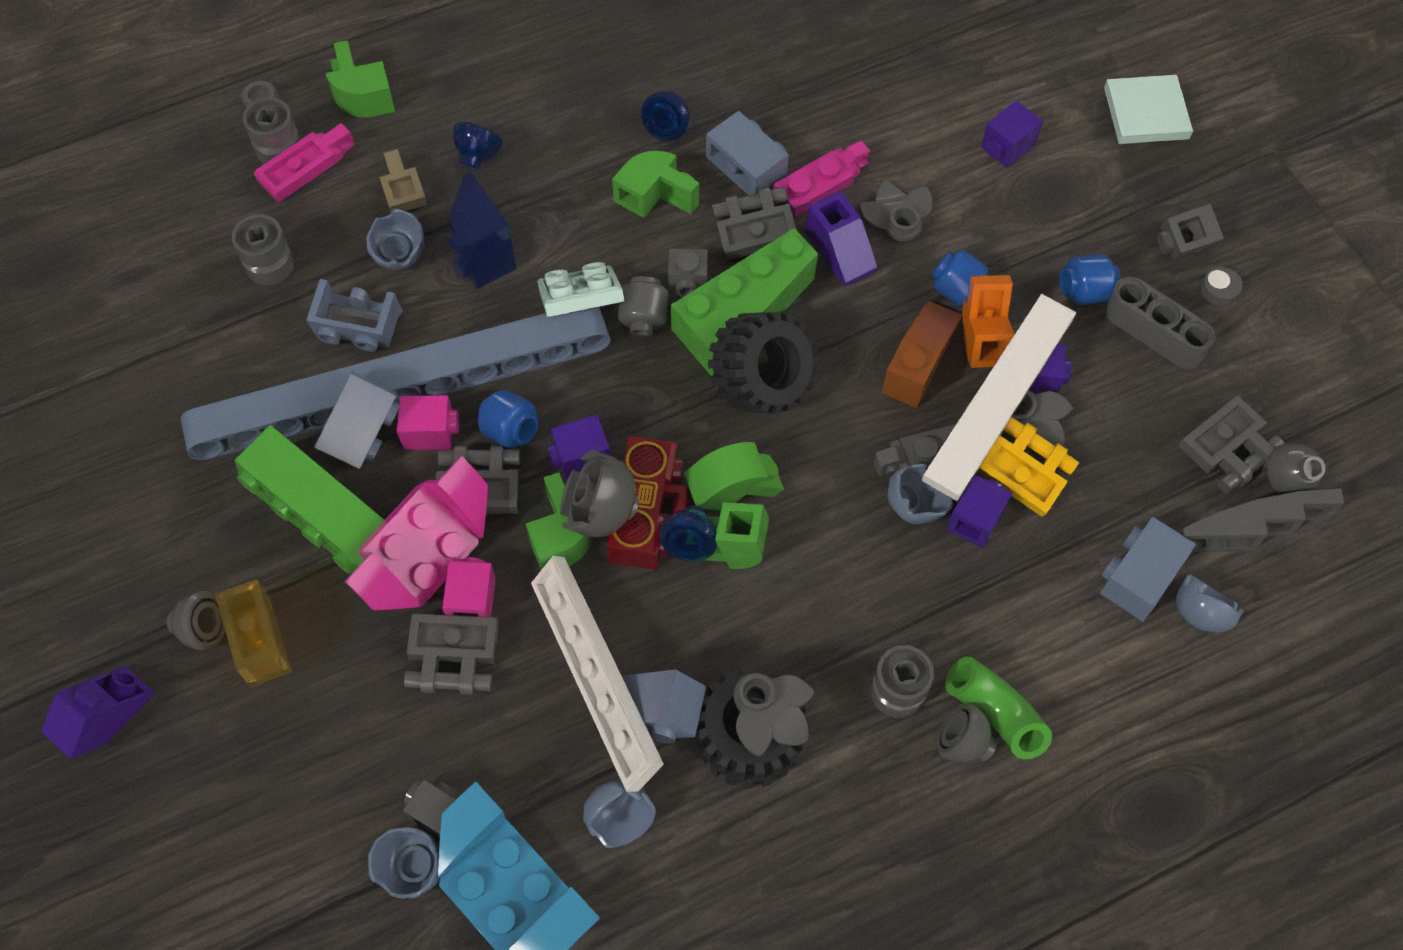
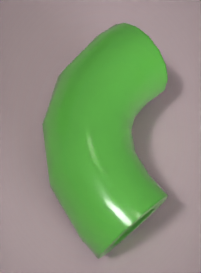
M965 656L953 664L946 677L945 687L947 692L964 704L971 703L977 706L1016 757L1033 759L1048 749L1052 741L1051 729L1037 711L1012 686L972 657Z

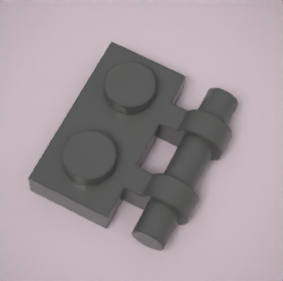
M766 187L758 189L757 194L738 199L737 195L727 197L726 202L712 205L715 219L730 216L729 219L717 222L726 261L751 255L791 229H796L790 204L774 207V204L788 201L784 187L773 190ZM762 208L761 211H757V212H753V213H749V214H745V215H742V214H741V213H743V212H747V211H751V210H755V209Z
M1237 395L1183 438L1178 447L1207 474L1219 465L1225 471V475L1218 480V487L1223 492L1229 493L1234 488H1242L1253 478L1252 474L1260 467H1267L1271 454L1285 443L1276 435L1266 441L1259 432L1265 427L1267 422ZM1242 446L1250 451V455L1243 461L1234 454Z
M502 445L491 446L490 450H468V446H455L454 450L438 451L439 466H452L460 456H463L471 466H489V470H476L488 484L486 514H518L519 473L518 470H504L505 465H520V449H504ZM436 471V480H439L446 471Z
M412 614L406 654L409 660H423L421 671H405L404 687L420 688L422 693H436L437 689L459 690L461 695H474L475 691L491 692L493 675L476 674L477 663H495L499 628L498 619L493 617ZM439 661L462 662L460 673L438 672Z

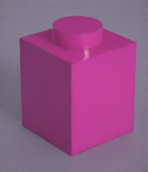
M448 395L399 396L400 407L398 409L397 433L403 450L452 449V434H459L458 410H452Z
M473 557L463 558L461 561H449L442 606L445 615L491 617L496 582L491 563H486L482 559Z

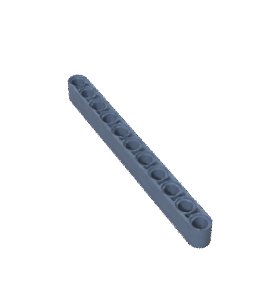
M600 307L547 317L546 313L525 318L190 409L181 416L187 453L192 459L207 460L245 450L269 425L273 426L286 438L324 428L352 371L397 392L394 402L399 404V396L445 395L590 355L605 349L610 344L611 339Z

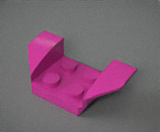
M460 456L439 480H427L417 485L359 547V555L364 561L344 582L372 610L422 607L446 581L449 561H461L463 558H466L478 545V538H483L488 484L463 456Z

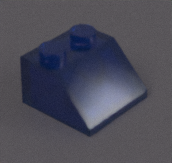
M472 172L464 174L448 218L452 235L448 236V240L457 257L453 258L459 274L463 279L469 277L478 289L515 270L516 263L508 223Z

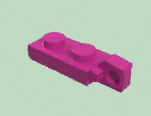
M342 123L326 134L322 132L316 135L312 131L256 169L254 172L256 180L277 203L281 202L340 161L344 156L343 154L355 145L351 132Z
M862 141L847 147L845 151L841 148L835 149L834 152L832 150L776 182L773 189L785 188L788 201L782 203L784 205L790 204L792 214L798 216L807 211L809 205L852 185L854 178L860 174V168L868 164L870 150Z

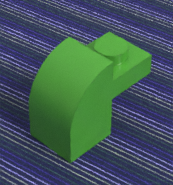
M348 40L334 43L337 58L330 59L333 72L326 73L336 105L345 113L356 117H374L395 112L383 61L355 67Z
M648 151L640 153L627 161L612 179L614 202L643 218L646 217L660 198L690 215L699 206V182L688 173L677 171V156L669 152Z
M755 442L735 443L717 449L704 456L684 472L696 507L701 509L721 511L723 502L736 503L746 494L775 497L784 490L776 463L770 455L759 453Z
M558 472L544 477L547 497L554 514L526 523L529 541L540 570L543 569L552 556L565 557L568 566L573 565L586 554L593 537L563 528L562 523H568V517L560 514L565 486Z
M723 502L720 517L690 515L683 554L686 559L727 562L730 569H745L761 563L769 525V516L764 505Z

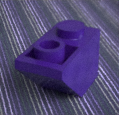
M842 191L808 206L805 233L844 287L877 272L876 261L862 219Z
M126 666L117 668L57 691L41 733L70 759L106 744L152 698L154 691Z

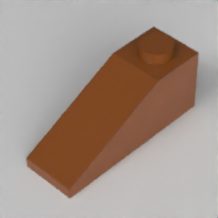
M927 301L902 339L887 369L882 394L918 409L962 319V314Z

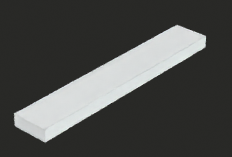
M1043 294L1040 295L924 473L923 482L952 499L959 500L1076 315L1075 311Z
M552 556L532 581V587L626 792H638L664 763L565 557Z

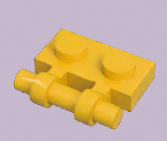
M1011 417L1003 430L1015 438L1013 444L999 436L976 473L985 479L997 481L1005 490L1012 493L1011 496L1043 517L1047 514L1068 482L1054 471L1058 467L1071 475L1078 466L1079 461L1068 455V449L1061 444L1053 445L1036 433L1037 428L1028 422L1024 425ZM1029 447L1044 457V463H1040L1025 453V448Z

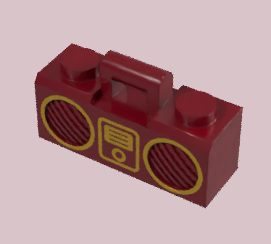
M629 436L623 463L634 477L639 504L634 517L631 520H627L620 529L609 535L607 544L608 561L610 564L658 570L660 556L667 557L670 546L671 532L664 531V528L674 530L685 529L691 491L688 487L673 485V482H681L684 459L677 458V444L669 441ZM665 498L674 499L671 515L663 514Z

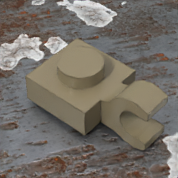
M398 149L383 153L389 174L381 176L380 181L390 212L392 213L393 209L408 211L426 206V198L416 168L404 170Z

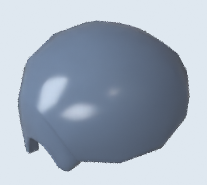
M393 209L392 213L388 216L374 220L371 230H369L366 237L367 251L375 263L381 267L391 270L408 268L418 261L424 251L423 227L414 214L401 209Z
M926 464L902 466L889 480L888 502L904 521L911 524L932 523L945 516L953 507V499L922 481L923 475L926 472Z
M1187 574L1176 596V605L1181 616L1197 630L1217 634L1231 630L1237 625L1243 613L1241 608L1238 612L1236 611L1238 607L1236 602L1200 581L1192 574Z
M618 778L607 781L593 790L584 803L583 821L591 836H596L606 848H614L627 845L640 838L653 824L656 809L643 788L638 792H626L621 779Z
M416 827L390 828L375 839L368 854L369 876L372 882L379 884L390 896L401 899L420 897L436 886L438 882L439 844L429 833Z

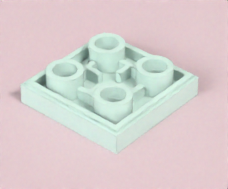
M1177 75L1107 79L1104 89L1119 144L1190 139L1193 129Z
M594 262L584 265L582 271L568 273L566 270H554L546 273L545 278L539 279L537 283L547 317L624 302L623 290L612 266H605V263Z

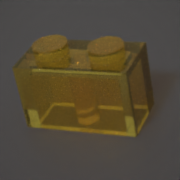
M255 579L215 593L236 670L246 683L253 687L291 673L292 669L271 599L259 580Z

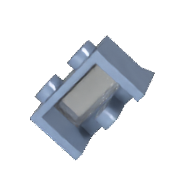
M320 279L306 321L316 337L322 342L336 345L339 344L340 339L352 341L357 348L374 352L377 347L389 349L398 317L403 313V310L395 293L387 292L384 303L371 301L368 293L357 287L352 288L350 297L337 295L333 292L327 280Z

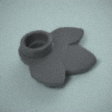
M885 180L877 191L876 200L862 202L860 209L864 219L872 226L885 229L887 234L895 240L910 241L920 234L922 220L930 215L933 203L931 193L926 186L919 187L906 195L896 186Z
M1028 390L1020 403L1027 406L1028 411L1022 415L1014 412L1012 417L1024 425L1028 422L1037 428L1036 433L1053 445L1059 443L1064 446L1065 436L1058 420L1063 419L1073 410L1072 405L1066 398L1056 392L1047 391L1034 394ZM1004 430L1000 434V436L1013 444L1014 437ZM1026 447L1024 452L1027 453L1030 448Z
M751 673L742 677L734 689V702L740 711L736 722V731L744 747L753 755L760 757L767 750L771 740L787 746L807 743L809 737L808 724L800 707L811 700L814 696V690L801 678L793 675H783L771 679L761 673ZM752 691H759L764 695L765 699L760 703H753L748 699V694Z

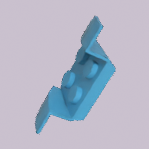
M474 782L442 813L438 868L439 886L495 950H569L600 919L572 887L568 888L507 821L501 808L477 782Z

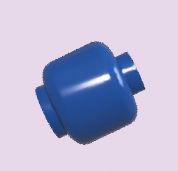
M961 249L957 250L954 254L948 251L938 263L931 276L935 278L933 286L937 292L957 306H963V302L968 301L971 276H988L989 270L984 263Z
M1101 253L1081 255L1069 259L1066 266L1062 268L1059 284L1064 297L1069 298L1073 304L1078 306L1098 304L1110 300L1117 281L1121 279L1119 268L1113 265L1107 255Z
M501 390L495 392L480 405L479 429L490 440L506 448H517L532 440L537 432L538 418L536 408L530 401L510 391Z

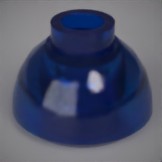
M659 91L644 101L641 108V119L646 130L656 139L668 142L675 141L685 133L689 126L690 110L686 101L677 93Z
M469 122L454 124L453 141L455 148L460 154L459 162L461 164L479 169L481 162L494 157L503 144L501 136L486 127Z
M688 506L685 509L674 512L664 521L659 531V540L662 547L673 557L683 561L698 562L714 554L717 547L715 541L717 532L715 525L703 508Z

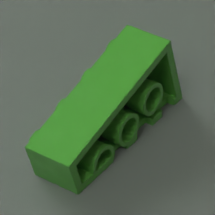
M795 228L791 229L671 304V330L712 376L713 368H708V360L713 359V352L709 351L711 342L717 343L718 338L715 336L718 329L726 328L725 322L730 318H738V314L785 311L815 279L818 253Z
M269 425L235 459L239 474L237 476L238 481L247 490L268 504L278 516L285 521L289 520L298 527L302 535L318 548L323 546L332 553L335 563L351 575L364 561L359 555V547L379 527L384 519L273 426Z

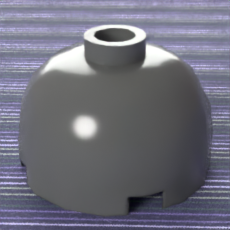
M592 449L580 458V460L587 462L582 470L579 472L573 469L563 491L560 514L568 517V523H562L563 528L597 538L614 533L627 520H631L638 509L639 500L636 496L635 480L628 467L615 457Z

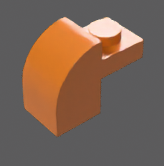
M1010 275L971 276L968 301L963 302L962 330L965 352L971 368L994 367L1015 335L1008 319L1013 286Z

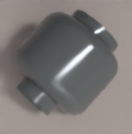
M646 276L631 278L630 283L622 286L624 302H619L618 320L630 328L631 334L651 336L653 335V330L662 328L667 323L669 292L665 287L661 286V281L656 278Z

